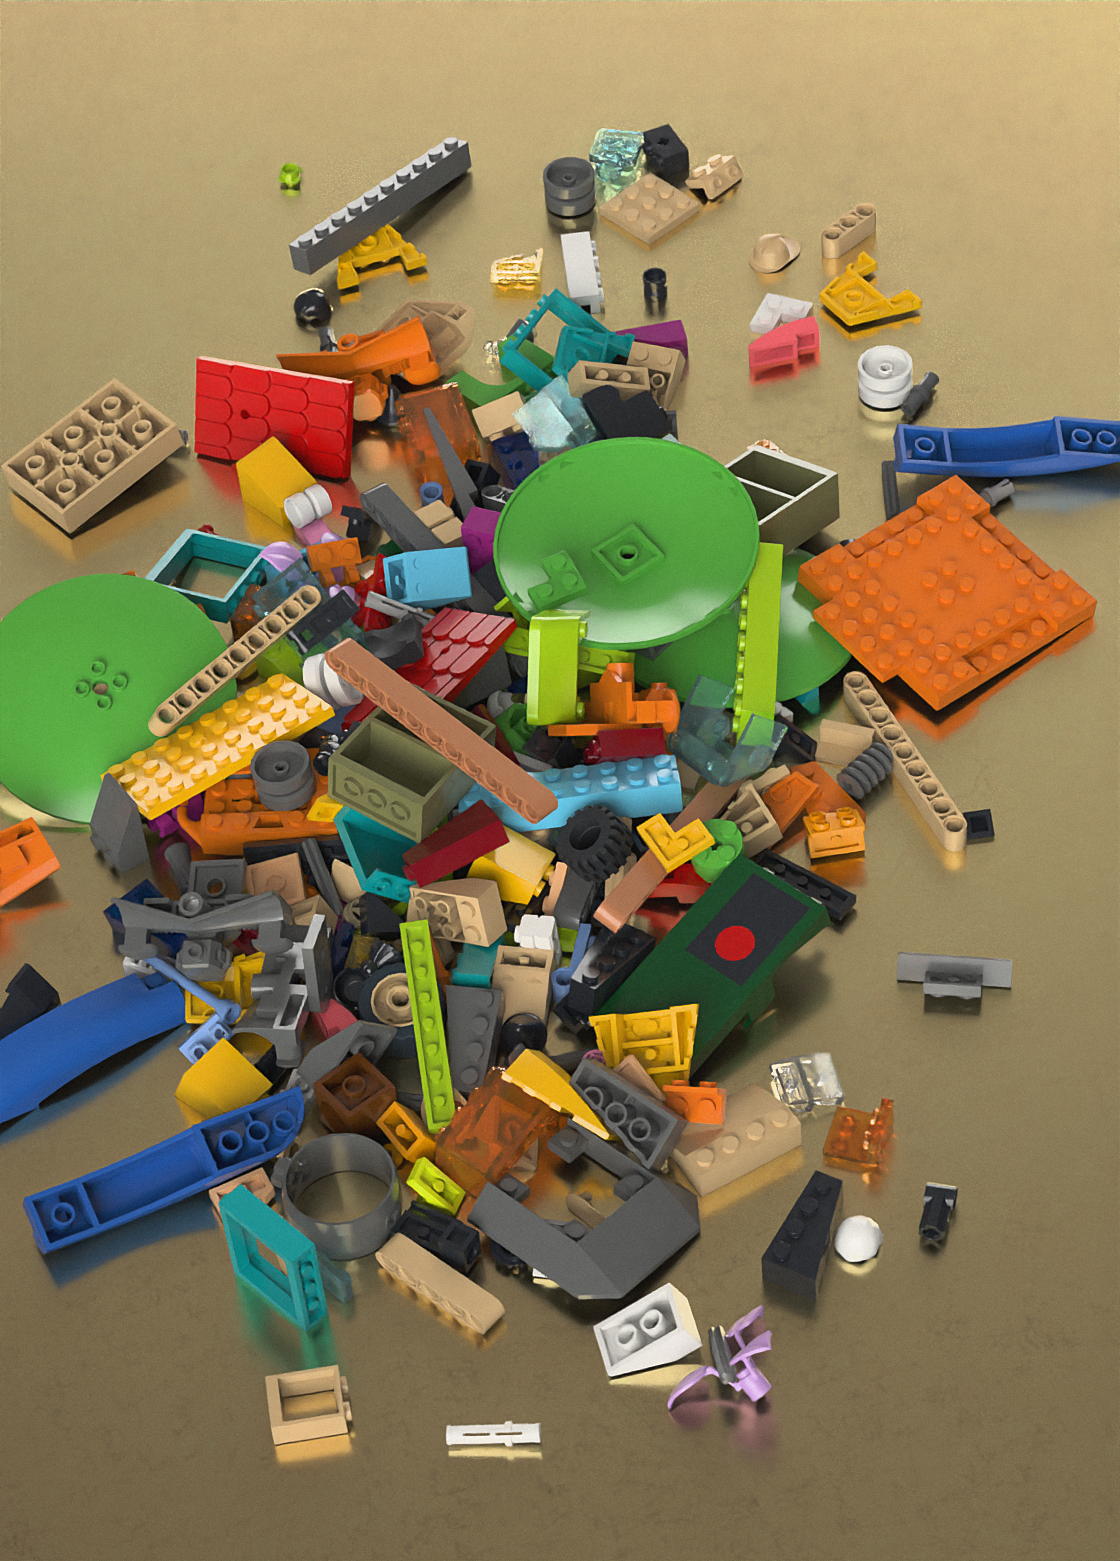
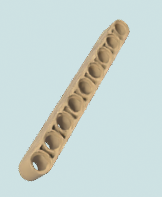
M310 585L301 587L161 703L149 719V730L156 736H166L282 640L287 633L312 614L321 600L318 589ZM232 657L236 658L239 661V663L234 661ZM196 687L202 689L203 692L198 691ZM178 702L184 704L186 708L180 706ZM159 717L164 718L168 723L163 722Z
M859 671L849 672L843 680L845 703L862 727L875 729V742L885 745L891 751L894 759L893 763H891L892 772L943 847L954 852L964 849L967 844V822L867 676Z

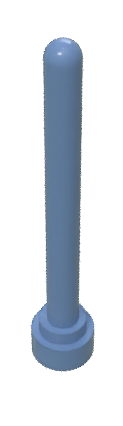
M157 956L144 959L146 963L214 1008L215 1013L224 1023L233 1024L239 1018L241 1007L233 1000H221Z

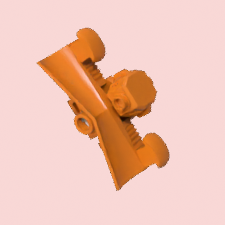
M419 316L386 333L384 330L361 336L353 333L343 335L337 342L338 352L324 350L316 353L276 354L283 370L354 381L353 418L358 422L363 420L373 421L378 416L383 415L386 399L389 397L388 386L391 383V374L395 375L396 373L404 372V377L409 383L421 385L436 380L441 373L440 366L435 361L434 349Z

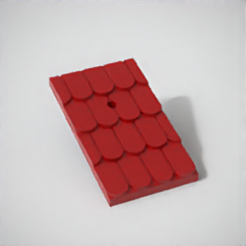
M204 356L196 358L194 453L228 460H241L268 439L275 437L307 472L333 478H348L351 476L354 381Z
M443 608L421 629L424 657L413 664H406L394 671L406 681L418 685L422 689L442 697L444 700L460 708H466L512 684L503 643L516 630V620ZM365 696L359 704L345 715L344 722L341 724L342 733L345 729L349 730L354 720L362 723L378 705Z

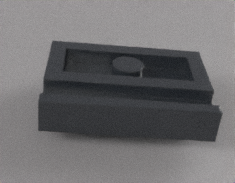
M412 1200L409 1209L404 1211L391 1229V1238L396 1233H401L440 1259L438 1240L453 1219L460 1223L463 1222Z

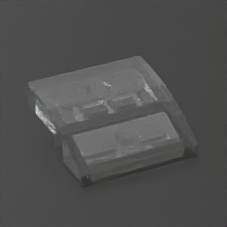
M829 1053L793 1056L773 1062L769 1066L780 1100L787 1105L791 1112H811L815 1104L841 1105L845 1098Z

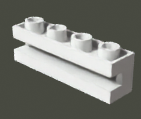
M589 231L562 234V254L569 299L580 308L583 305H590L591 314L601 313L600 303L604 302L603 288H598L602 286L600 272H595L599 271L598 256L593 257V255H597L596 242L590 240Z

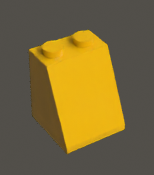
M271 437L236 463L242 500L283 527L290 522L284 509L285 499L296 493H302L306 488L317 484V481L275 437Z
M503 825L510 842L474 860L465 879L478 878L496 881L500 900L528 905L532 896L538 897L546 882L542 881V879L548 881L555 868L551 863L556 854Z
M223 1037L184 1073L174 1095L202 1115L211 1119L271 1097L268 1093L273 1084Z

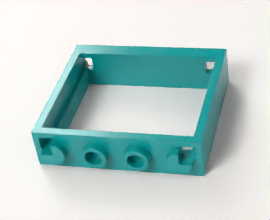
M555 288L549 296L544 294L537 302L540 308L538 310L535 308L531 310L525 318L528 324L525 326L522 323L513 334L516 337L515 341L510 338L502 348L505 354L499 362L570 417L581 404L582 398L570 397L569 392L519 353L517 349L547 310H550L571 327L593 329L594 332L606 333L609 330ZM606 350L604 363L610 364L617 353Z
M186 528L144 579L152 580L173 589L195 605L201 603L210 620L227 624L233 615L238 613L241 605L249 599L253 590L259 587L261 580L266 575L265 566L271 563L259 557L260 553L266 548L265 546ZM193 556L247 568L224 598L169 586Z
M240 1184L228 1195L225 1194L218 1204L234 1273L303 1330L309 1331L329 1314L315 1244L243 1185ZM256 1238L285 1261L288 1277L259 1254Z

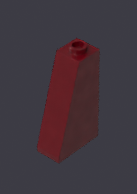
M481 799L402 854L406 864L402 866V869L409 882L414 880L422 888L510 841L500 818Z

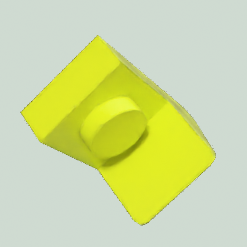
M425 1157L417 1159L406 1181L408 1185L419 1193L415 1201L449 1216L456 1214L466 1193Z

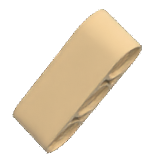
M861 203L824 228L821 233L822 254L827 258H838L872 235L877 229L876 206L871 203Z

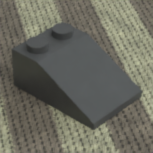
M110 773L105 774L90 821L92 831L90 840L97 851L102 850L107 863L111 867L115 866L123 874L150 858L138 805Z
M358 1020L312 1048L304 1057L303 1063L296 1073L314 1090V1082L358 1052L375 1066L398 1029L393 1026Z

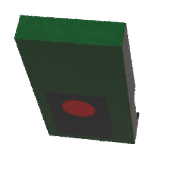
M739 853L594 1016L608 1014L626 1015L667 1010L675 1006L699 1004L689 1073L690 1078L745 1014L748 1018L743 1024L745 1029L758 1019L776 996L771 978L795 952L825 927L831 925L827 908L817 898H810L778 878L777 873L767 867L762 868Z

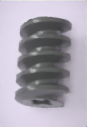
M878 742L872 743L869 748L865 749L861 755H858L854 761L850 762L847 767L837 774L838 784L851 797L857 800L862 799L864 793H869L871 787L877 786L878 781H882L885 778V774L887 775L892 772L891 763L894 761L893 755L885 745Z

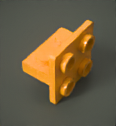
M842 807L837 809L836 812L825 814V812L817 811L810 813L807 817H803L811 859L865 850L863 834L865 824L857 809Z

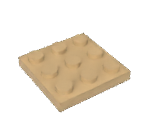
M648 173L599 206V211L602 216L650 245L700 211V203L654 174Z

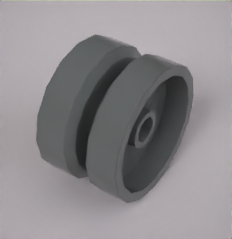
M563 157L552 161L543 170L545 203L548 209L554 213L563 216H575L585 213L596 203L595 171L591 163L585 159Z
M276 741L267 744L258 750L251 760L250 772L261 803L268 809L290 811L303 806L314 795L317 781L312 770L309 755L306 749L299 743Z

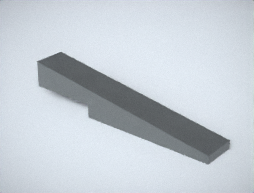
M427 407L423 409L425 419L464 521L472 506L475 507L473 502L479 499L478 491L431 409Z

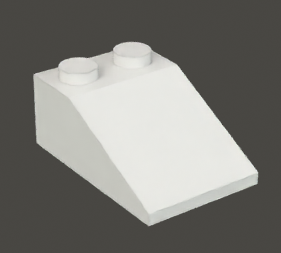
M670 1283L593 1327L607 1374L610 1377L676 1361L702 1346L687 1298Z

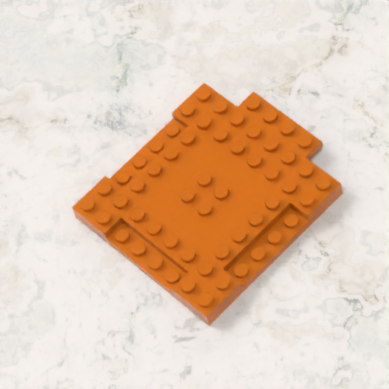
M957 475L917 497L916 505L843 547L838 543L800 565L797 581L823 603L822 606L813 610L812 618L881 683L898 674L936 711L1094 615L1097 600L1062 569L1055 572L990 514L991 505Z

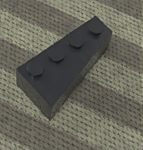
M626 923L617 933L603 925L571 977L567 1006L590 1017L596 1014L654 950L656 937Z
M818 1170L814 1172L761 1258L762 1279L817 1301L827 1256L831 1250L833 1234L836 1231L843 1205V1180Z

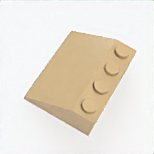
M753 1083L726 1097L724 1125L688 1122L670 1156L703 1197L802 1145L801 1123L785 1103L758 1084Z

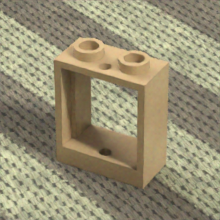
M338 1365L265 1376L270 1425L275 1445L348 1433L346 1421L352 1420L350 1402H344L343 1395L349 1394L346 1376L340 1377ZM334 1389L337 1413L284 1422L282 1398Z

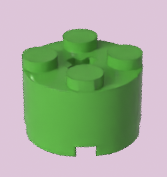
M517 702L493 719L504 734L512 750L530 757L528 753L522 750V747L538 725H528L527 703L519 705V702Z
M711 819L702 822L714 838L715 844L690 859L695 872L703 880L711 884L714 883L739 853L748 858L742 835L736 824L724 819Z

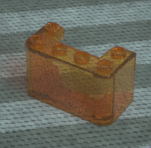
M457 382L398 395V401H394L397 416H400V419H397L398 430L400 434H405L409 449L414 448L412 455L415 465H418V468L414 469L418 483L425 484L433 481L439 483L442 488L450 486L425 419L423 409L427 407L431 409L463 466H465L467 459L482 462L479 440Z
M500 1064L498 1067L493 1066L489 1070L485 1082L481 1087L476 1086L473 1089L465 1106H460L456 1109L449 1125L441 1127L434 1139L437 1143L434 1152L435 1166L457 1185L477 1197L480 1196L487 1181L494 1184L507 1173L510 1174V1170L539 1135L542 1137L546 1133L551 1135L559 1126L560 1112L551 1108L539 1098L524 1092L521 1087L513 1082L509 1083L501 1078L508 1069L503 1064Z

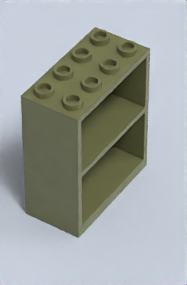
M759 445L754 446L725 465L742 483L752 500L759 523L760 542L782 544L783 556L840 518L837 472Z
M412 684L495 748L496 725L444 700L442 697L422 689L418 685ZM379 706L328 760V797L417 843L428 837L477 782Z

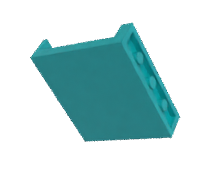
M344 805L333 820L361 889L408 903L411 897L409 887L417 884L414 880L409 882L404 874L402 866L406 864L402 854L418 843Z

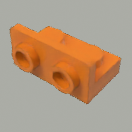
M672 1080L671 1085H662V1091H667L666 1106L688 1119L689 1122L725 1124L727 1089L717 1088V1082L700 1081L699 1087H689V1081Z

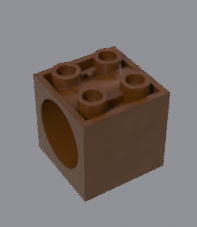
M359 1052L313 1083L319 1118L335 1134H357L375 1140L384 1133L376 1122L394 1101L397 1102L395 1086Z

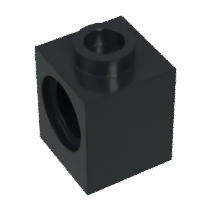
M454 1219L438 1240L441 1261L464 1273L468 1272L482 1252L479 1231Z

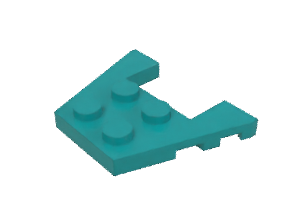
M564 326L560 331L552 371L568 382L567 374L579 360L604 363L606 350L627 358L630 354L635 335L626 333L625 336L616 335L615 332L611 331L598 333L594 332L593 329Z

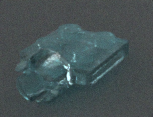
M599 128L589 153V162L596 163L595 173L601 180L607 181L608 176H611L610 182L619 179L625 167L636 165L642 149L641 144L644 142L643 132Z

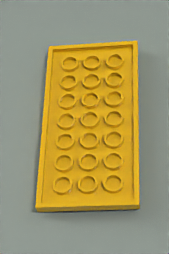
M283 673L276 674L263 684L248 689L240 697L225 702L217 710L202 715L199 720L192 724L182 726L169 737L157 740L153 746L146 750L134 753L130 759L121 764L111 766L100 777L103 782L104 775L110 773L136 802L139 812L149 820H153L251 764V760L256 752L265 745L276 741H291L335 716L331 705Z

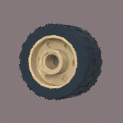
M396 962V964L385 965L383 968L374 971L365 980L363 987L360 989L358 1000L361 1021L393 1026L398 1029L385 1049L384 1055L396 1057L397 1059L414 1058L418 1056L405 963ZM437 981L445 1033L448 1021L442 987Z

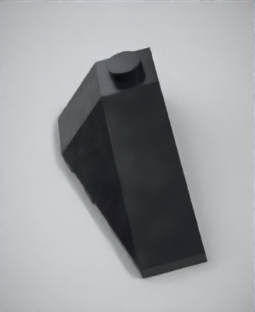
M25 963L5 990L9 995L2 1008L0 1007V1040L31 1021L61 1006L58 991L30 964Z

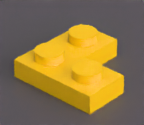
M661 813L636 827L639 835L667 873L715 844L714 838L699 818L676 833Z

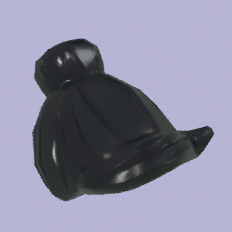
M375 937L370 947L369 959L361 963L360 970L367 979L374 971L383 968L385 965L396 964V962L405 963L404 954L399 952L394 945L386 944Z

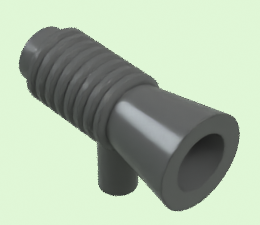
M180 842L169 846L165 850L164 856L174 870V876L183 896L188 892L192 856L190 846L187 843Z

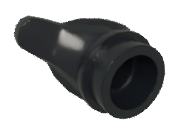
M334 734L321 737L323 743L313 759L314 769L322 776H328L329 757L341 746L338 737Z

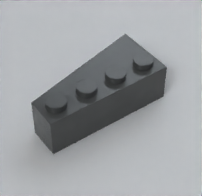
M445 985L453 1088L463 1096L470 1107L487 1108L506 1007L502 990Z
M583 1058L569 1084L593 1110L597 1111L605 1120L606 1125L617 1133L625 1142L624 1144L627 1148L637 1155L647 1170L660 1171L689 1120L596 1059Z

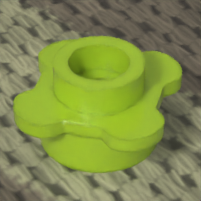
M295 163L282 165L278 182L287 184L299 183L300 174L303 173V169Z

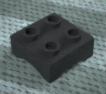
M413 613L403 616L392 627L382 630H370L364 633L367 650L393 671L406 664H413L424 657L422 631Z

